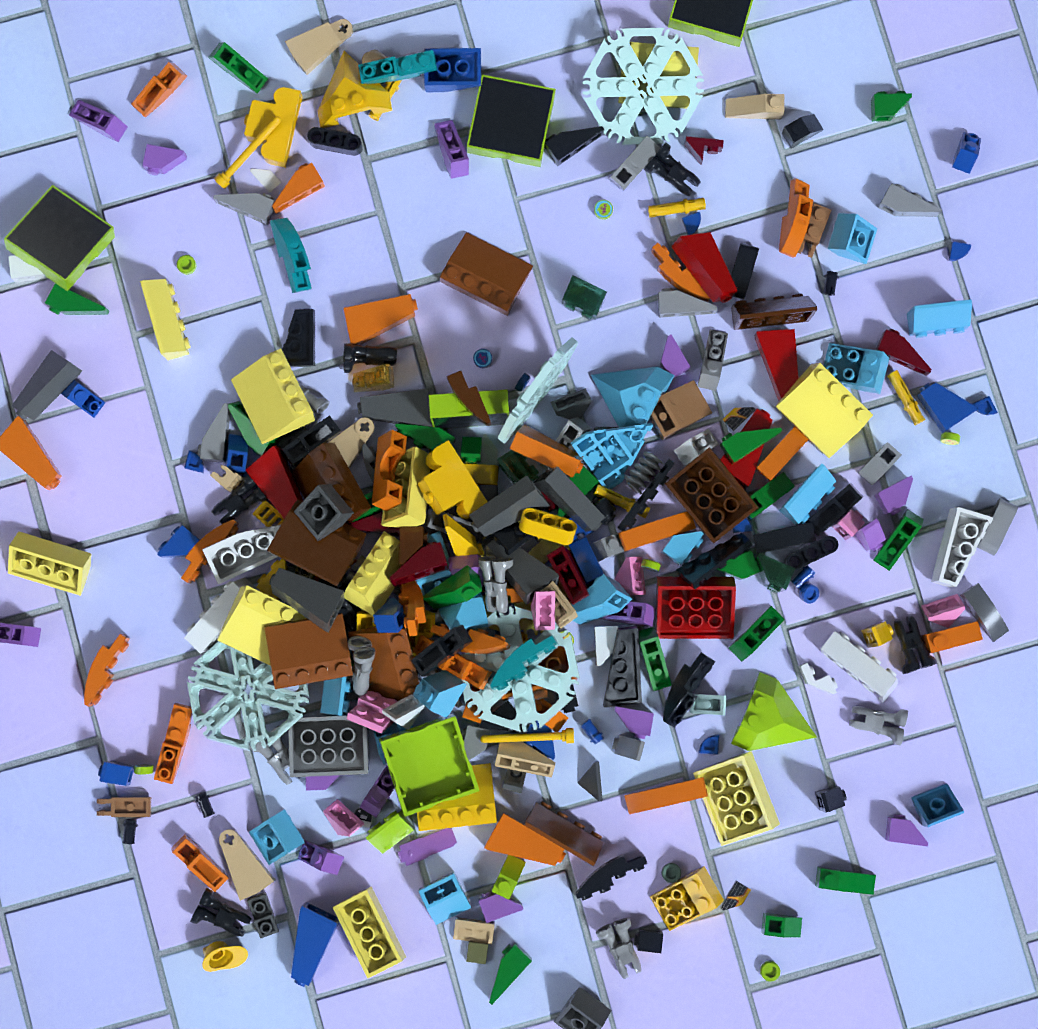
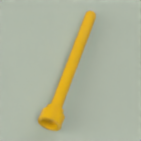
M275 116L225 172L217 174L214 180L222 188H227L230 184V177L281 122V118Z
M566 728L562 732L482 735L480 741L482 743L562 740V742L569 744L574 743V728Z

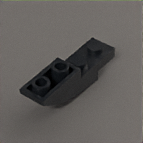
M701 652L691 667L684 664L671 686L664 708L663 721L675 728L682 721L688 709L693 706L694 701L697 699V696L693 693L694 690L699 687L703 678L711 671L712 666L716 662L711 657Z
M622 854L604 863L581 884L575 893L577 899L581 898L583 901L593 897L592 893L597 891L601 894L611 890L610 886L614 885L611 878L614 876L615 879L622 878L627 875V871L632 869L634 872L644 869V865L648 864L645 856L642 855L626 861Z

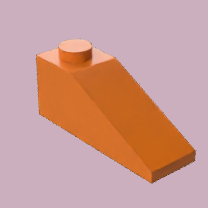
M313 163L301 165L272 205L276 214L325 187Z
M978 621L921 635L929 654L983 640Z

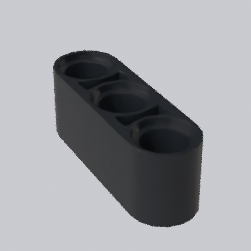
M313 127L307 133L309 143L315 149L357 156L363 150L361 139L355 134ZM315 135L321 136L319 141L312 140ZM335 138L340 140L336 145L330 143ZM351 142H357L358 146L356 148H350L349 144Z
M744 243L740 244L731 274L738 291L732 297L745 299L757 259L758 247Z
M833 536L824 537L786 556L784 565L790 571L798 570L834 553L839 546L838 540ZM826 540L832 542V550H827L824 547ZM809 548L813 549L816 553L813 559L807 556ZM791 557L798 559L797 567L791 566L789 562Z

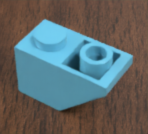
M699 531L674 535L661 553L680 566L682 563L690 560L692 549L694 547L698 549L704 540L701 537L704 533Z

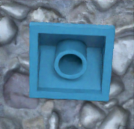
M947 783L911 797L921 824L925 827L933 826L964 813L963 808Z

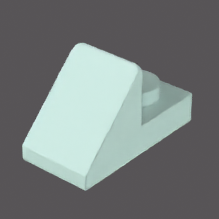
M695 694L697 699L690 708V713L725 715L726 696Z

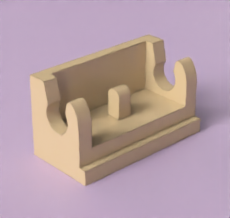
M221 465V468L226 471L223 477L214 471L210 476L231 493L242 483V477L236 472L233 473L228 467Z
M552 581L541 591H555V622L561 629L577 618L578 615L561 590Z
M456 917L453 939L492 944L495 922L486 923V921Z

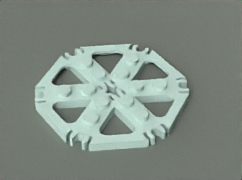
M664 28L621 29L624 34L623 37H621L620 31L617 30L615 31L618 35L617 40H612L610 36H607V40L611 43L608 45L604 38L583 78H590L591 81L585 80L582 84H588L590 90L587 92L583 91V94H591V97L583 98L599 126L604 128V134L606 135L609 129L612 131L609 132L608 138H611L614 133L618 134L617 143L621 142L622 137H625L621 145H636L644 140L645 137H634L630 133V129L642 107H644L656 128V134L649 138L656 144H665L662 140V136H664V139L670 142L668 134L672 132L678 137L676 128L682 134L703 96L695 95L696 92H704V89L696 87V84L704 82V79L695 78L699 75L703 76L682 37L677 44L675 41L678 39V34L675 35L674 39L668 38L669 29L662 36ZM633 36H653L656 39V44L644 66L641 65L629 43ZM675 51L681 52L690 68V73L687 76L659 77L672 53ZM610 52L614 55L626 77L600 78L596 75V69L606 53ZM638 77L640 81H642L643 83L647 82L648 86L646 87L648 96L643 90H638V87L640 86L639 81L637 79ZM660 96L689 97L690 104L680 120H673ZM600 97H626L614 120L607 122L596 105L597 99Z
M573 337L564 343L549 361L546 360L534 381L516 400L517 406L506 419L498 435V439L504 444L528 420L555 384L563 369H565L578 346V341Z
M515 606L516 614H514V609L509 607L510 613L508 615L499 613L501 617L498 618L496 610L487 618L488 627L479 628L486 631L491 625H498L501 636L506 638L505 642L511 645L508 650L504 651L505 654L499 652L491 654L465 653L462 656L485 669L497 672L504 661L523 644L519 621L522 618L533 620L532 612ZM556 624L555 630H544L534 640L538 644L553 635L558 642L555 647L563 646L566 650L569 665L567 672L561 673L539 666L538 664L552 653L545 654L544 652L538 656L539 659L531 664L525 663L528 671L525 672V677L518 681L513 679L508 682L509 686L501 691H498V689L493 690L490 687L493 678L485 685L483 690L480 689L477 692L472 691L470 684L462 680L467 684L463 691L465 704L469 700H473L468 703L467 707L471 708L473 705H477L478 709L474 715L477 716L483 711L482 715L478 718L521 732L520 724H522L524 732H527L526 726L528 723L533 724L534 730H537L538 727L536 721L539 723V728L544 726L574 698L569 697L567 693L576 695V692L570 689L571 684L579 685L577 680H572V677L580 679L571 634L567 638H563L568 635L569 631L565 630L563 633H559V626ZM532 684L555 691L559 695V700L543 714L537 712ZM512 689L517 713L516 718L508 720L493 715L490 710L491 707Z
M218 641L193 663L195 666L191 667L192 671L197 672L195 677L188 676V679L194 683L187 682L193 720L199 730L202 727H207L203 735L209 740L250 751V744L251 748L256 751L255 745L257 742H261L262 747L266 748L265 740L267 739L268 746L270 747L304 716L302 713H305L306 710L300 707V703L309 702L306 697H303H309L307 684L299 685L298 690L295 692L283 688L275 689L273 685H269L273 682L270 665L262 662L255 669L253 657ZM229 649L235 675L209 668V663L223 650ZM247 683L253 688L250 690L249 695L243 691L246 689ZM206 688L227 694L206 714L202 713L199 701V691ZM261 704L287 711L289 713L288 719L275 731L268 732ZM241 710L246 737L239 740L222 735L221 728Z

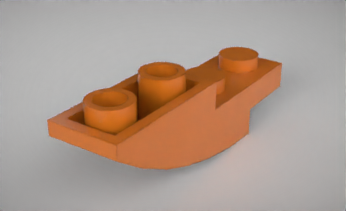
M796 178L791 180L788 213L782 217L779 252L792 258L796 257L804 240L813 206V199L809 198L810 185Z
M657 243L652 247L651 252L661 263L657 271L671 285L683 293L706 302L711 300L687 268L682 271L680 263L677 260H672L669 256L670 252L664 245L661 246Z
M234 520L223 523L199 540L185 557L191 561V564L181 579L190 584L192 581L195 582L201 574L199 571L201 567L208 563L202 549L236 534L239 529L237 527L239 523Z
M414 580L400 585L401 593H399V603L403 605L404 613L407 616L404 617L405 629L408 628L409 636H417L418 623H426L423 594L419 585Z
M433 624L430 632L441 638L450 631L445 624H440V626ZM478 628L475 631L470 629L468 634L473 642L460 652L491 654L508 650L511 645L505 642L506 638L495 634L492 637L485 630Z
M119 634L110 648L102 645L89 670L85 685L84 705L87 707L97 705L102 698L100 695L104 689L107 690L112 684L114 674L108 670L117 664L118 655L121 652L124 653L129 646L128 641L130 638L125 634Z
M179 703L173 705L154 780L168 784L174 783L191 728L190 723L193 714L190 706Z

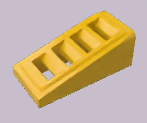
M268 501L262 502L252 513L266 527H271L278 518L282 520L277 525H281L284 521L282 515ZM268 507L269 510L261 517L260 514ZM274 512L275 516L267 522V518Z

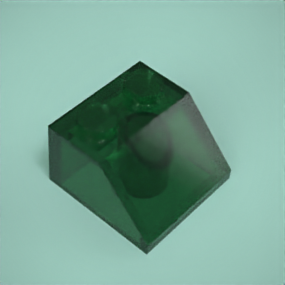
M572 275L563 296L562 304L569 311L574 312L576 310L584 318L596 320L606 300L607 291Z
M510 450L497 459V465L513 484L525 476H528L532 482L538 478L539 471L533 464L529 466L525 461L527 457L518 452Z
M761 553L755 555L754 558L760 570L759 575L763 585L768 586L767 590L776 594L787 590L795 568Z

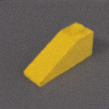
M447 514L443 515L445 529L455 556L474 554L481 556L484 554L481 543L477 544L474 535Z
M886 621L861 630L868 648L881 646L893 639V629Z

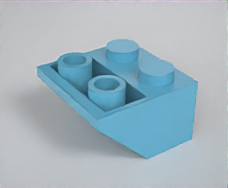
M350 677L324 680L320 713L345 716L346 712H349L350 700H347L348 693L352 691V684L349 681Z
M455 872L418 890L426 909L436 925L471 908Z

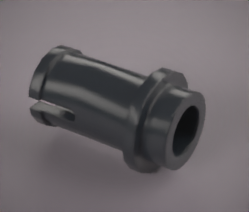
M827 271L826 275H824L826 279L823 294L835 296L836 283L839 276L837 272Z
M206 792L195 796V803H198L203 818L215 814L208 798L210 795H207Z
M125 819L122 843L135 844L136 827H138L137 820Z

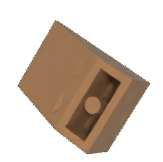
M693 380L661 395L650 419L659 436L664 440L712 414V411L696 382Z

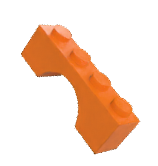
M394 430L388 431L378 437L372 505L385 511L396 507L402 502L403 486L396 484L395 470L398 462L406 453L407 436Z

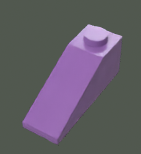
M81 100L76 102L69 114L73 119L116 142H119L128 127L115 115Z
M453 121L435 123V131L450 178L469 175V158Z
M629 602L618 613L600 619L653 627L655 608L647 603Z
M0 623L1 643L32 647L39 646L41 628Z

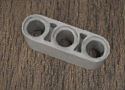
M999 498L990 514L993 520L988 525L983 539L980 540L977 548L993 556L997 553L1015 517L1018 506Z

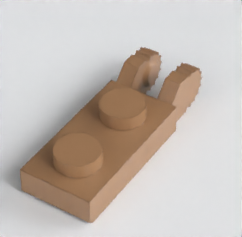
M813 204L809 225L798 251L799 254L803 252L805 242L812 244L808 251V257L812 258L816 246H818L832 211L831 209Z
M152 797L97 799L99 804L111 803V811L99 810L96 816L151 817Z

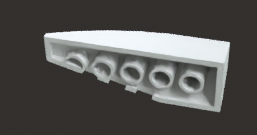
M281 525L236 533L202 549L217 583L221 584L277 558L278 556L268 552L267 549Z

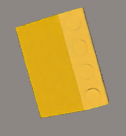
M491 763L472 765L480 791L455 800L443 801L432 808L417 812L419 831L497 823Z

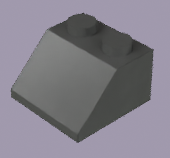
M331 484L318 485L294 511L317 541L340 528L354 513Z
M579 987L555 1018L554 1023L562 1029H601L612 1010Z

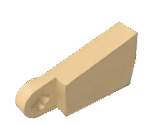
M340 19L331 24L327 22L285 41L295 62L308 75L346 39L351 37L353 27L346 19ZM343 25V27H347V32H339L340 26Z
M360 418L328 442H335L349 468L361 453L362 445L373 434L375 430L374 423L369 418ZM362 423L370 424L368 426V432H366L365 430L363 432L360 431L362 429L360 426Z
M227 829L220 834L219 843L240 901L259 893L276 881L247 842H244L235 830ZM226 834L234 836L233 844L225 843Z

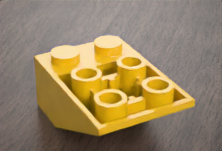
M705 866L687 874L677 882L650 896L669 931L716 909L724 901Z

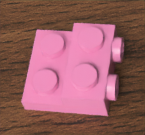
M367 691L365 695L358 698L357 705L348 712L347 720L383 733L394 721L384 715L382 710L398 701L382 697L378 692Z

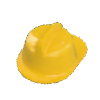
M215 941L203 948L204 960L202 968L205 971L213 972L238 967L246 961L248 951L242 946H228L224 941Z

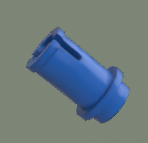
M808 565L802 567L803 570L791 580L799 590L810 578H814L815 572Z
M591 719L580 726L594 745L604 739L603 733L598 731L591 722Z

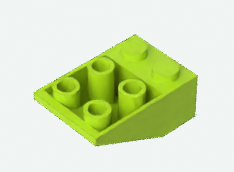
M396 810L383 819L385 821L384 824L379 822L367 831L369 835L366 839L382 854L415 830L408 818L404 817L402 810L398 813Z

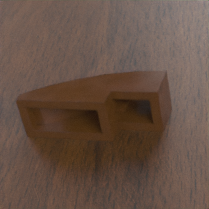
M462 371L446 376L452 391L467 411L486 426H490L491 421L477 387L468 388Z

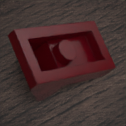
M686 136L684 146L698 163L702 165L704 151H707L708 154L721 153L724 140Z

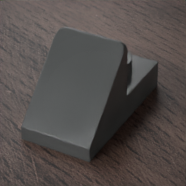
M507 769L502 789L522 793L526 772Z

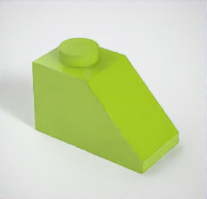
M508 855L493 885L492 892L509 900L526 862L515 856Z

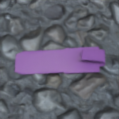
M445 828L423 838L400 845L401 851L397 853L401 863L405 862L406 866L453 847L457 841L452 828Z

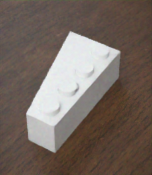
M960 507L949 509L931 579L932 583L946 587H957L993 517Z
M245 577L233 582L229 581L224 586L222 595H217L211 601L212 606L209 610L205 609L199 615L200 620L196 624L193 623L186 630L188 634L184 639L200 654L206 652L217 641L240 587L248 585L258 590Z
M834 631L820 649L821 653L839 668H845L846 673L854 680H861V684L870 693L876 692L879 694L880 697L878 699L884 703L898 685L897 674L889 668L885 670L880 666L881 662L874 656L868 657L864 654L865 650L858 644L855 646L851 644L849 637L844 633L840 632L838 634Z

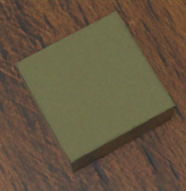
M469 941L466 962L486 964L488 944Z

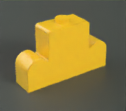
M286 87L278 88L274 93L276 104L253 100L249 114L245 115L244 125H246L244 134L250 142L260 134L275 116L281 118V122L261 143L263 144L261 154L265 162L270 165L284 168L287 166L303 98L300 90Z
M449 440L436 447L426 456L427 466L435 471L421 479L417 485L423 493L424 500L430 504L436 515H440L454 505H457L456 511L460 518L470 519L471 513L487 503L484 495Z

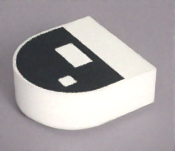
M357 808L354 814L364 822L363 827L371 828L373 816L362 808Z

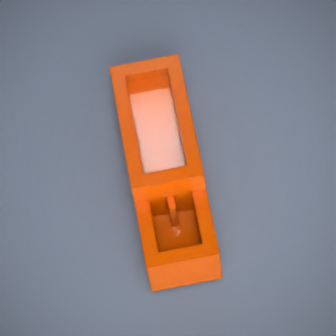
M168 62L158 76L152 77L131 105L144 117H147L181 85L187 75L175 63Z
M186 834L171 847L172 853L185 863L186 867L214 892L229 878Z

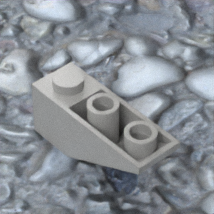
M646 136L609 179L624 191L656 155L660 147L651 138Z
M892 183L878 206L879 209L899 217H937L942 211L936 203L927 202L920 195L909 193L903 186Z
M709 330L698 387L717 390L728 333Z
M618 533L590 544L598 562L624 552Z

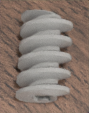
M647 451L643 453L645 458L640 457L638 459L640 464H634L636 470L630 469L629 473L631 476L626 475L624 477L625 483L640 495L642 492L639 488H647L644 481L651 483L649 475L655 477L656 474L653 470L660 471L661 468L658 464H664L658 457Z

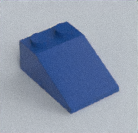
M481 48L424 49V52L434 51L437 64L436 71L424 73L426 93L449 92L481 86Z

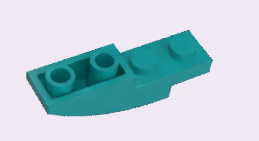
M433 50L399 58L394 56L358 65L362 84L419 77L423 73L437 70Z
M288 217L271 220L270 224L279 258L283 257L292 293L311 290L312 287L307 272L311 267L296 229Z
M552 635L538 644L533 639L522 644L500 666L490 687L493 690L498 689V691H501L508 687V682L513 679L518 681L525 677V672L528 671L525 663L531 664L539 659L538 656L544 652L548 654L556 649L555 645L558 644L556 638Z

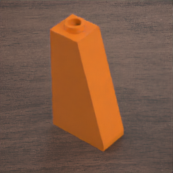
M411 294L343 308L350 343L360 346L415 317L414 311L418 310L416 299H412Z
M17 416L0 436V451L41 486L50 491L59 485V479L62 475L26 420Z
M525 424L517 431L510 447L511 450L550 468L558 466L566 475L572 478L576 473L580 474L584 465L581 462L584 456L580 457L578 453Z
M506 813L502 814L484 846L485 849L553 866L557 862L561 864L566 855L562 847L524 826L523 823Z

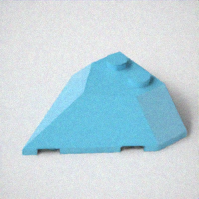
M658 366L591 375L618 427L647 424L663 392H667L675 376Z
M653 424L589 431L571 442V445L580 457L584 456L583 460L594 473L599 483L611 490L623 482L628 466H631L645 441L644 437L647 431H651Z

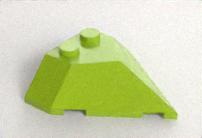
M759 672L752 689L754 690L731 744L747 751H753L817 738L779 680Z

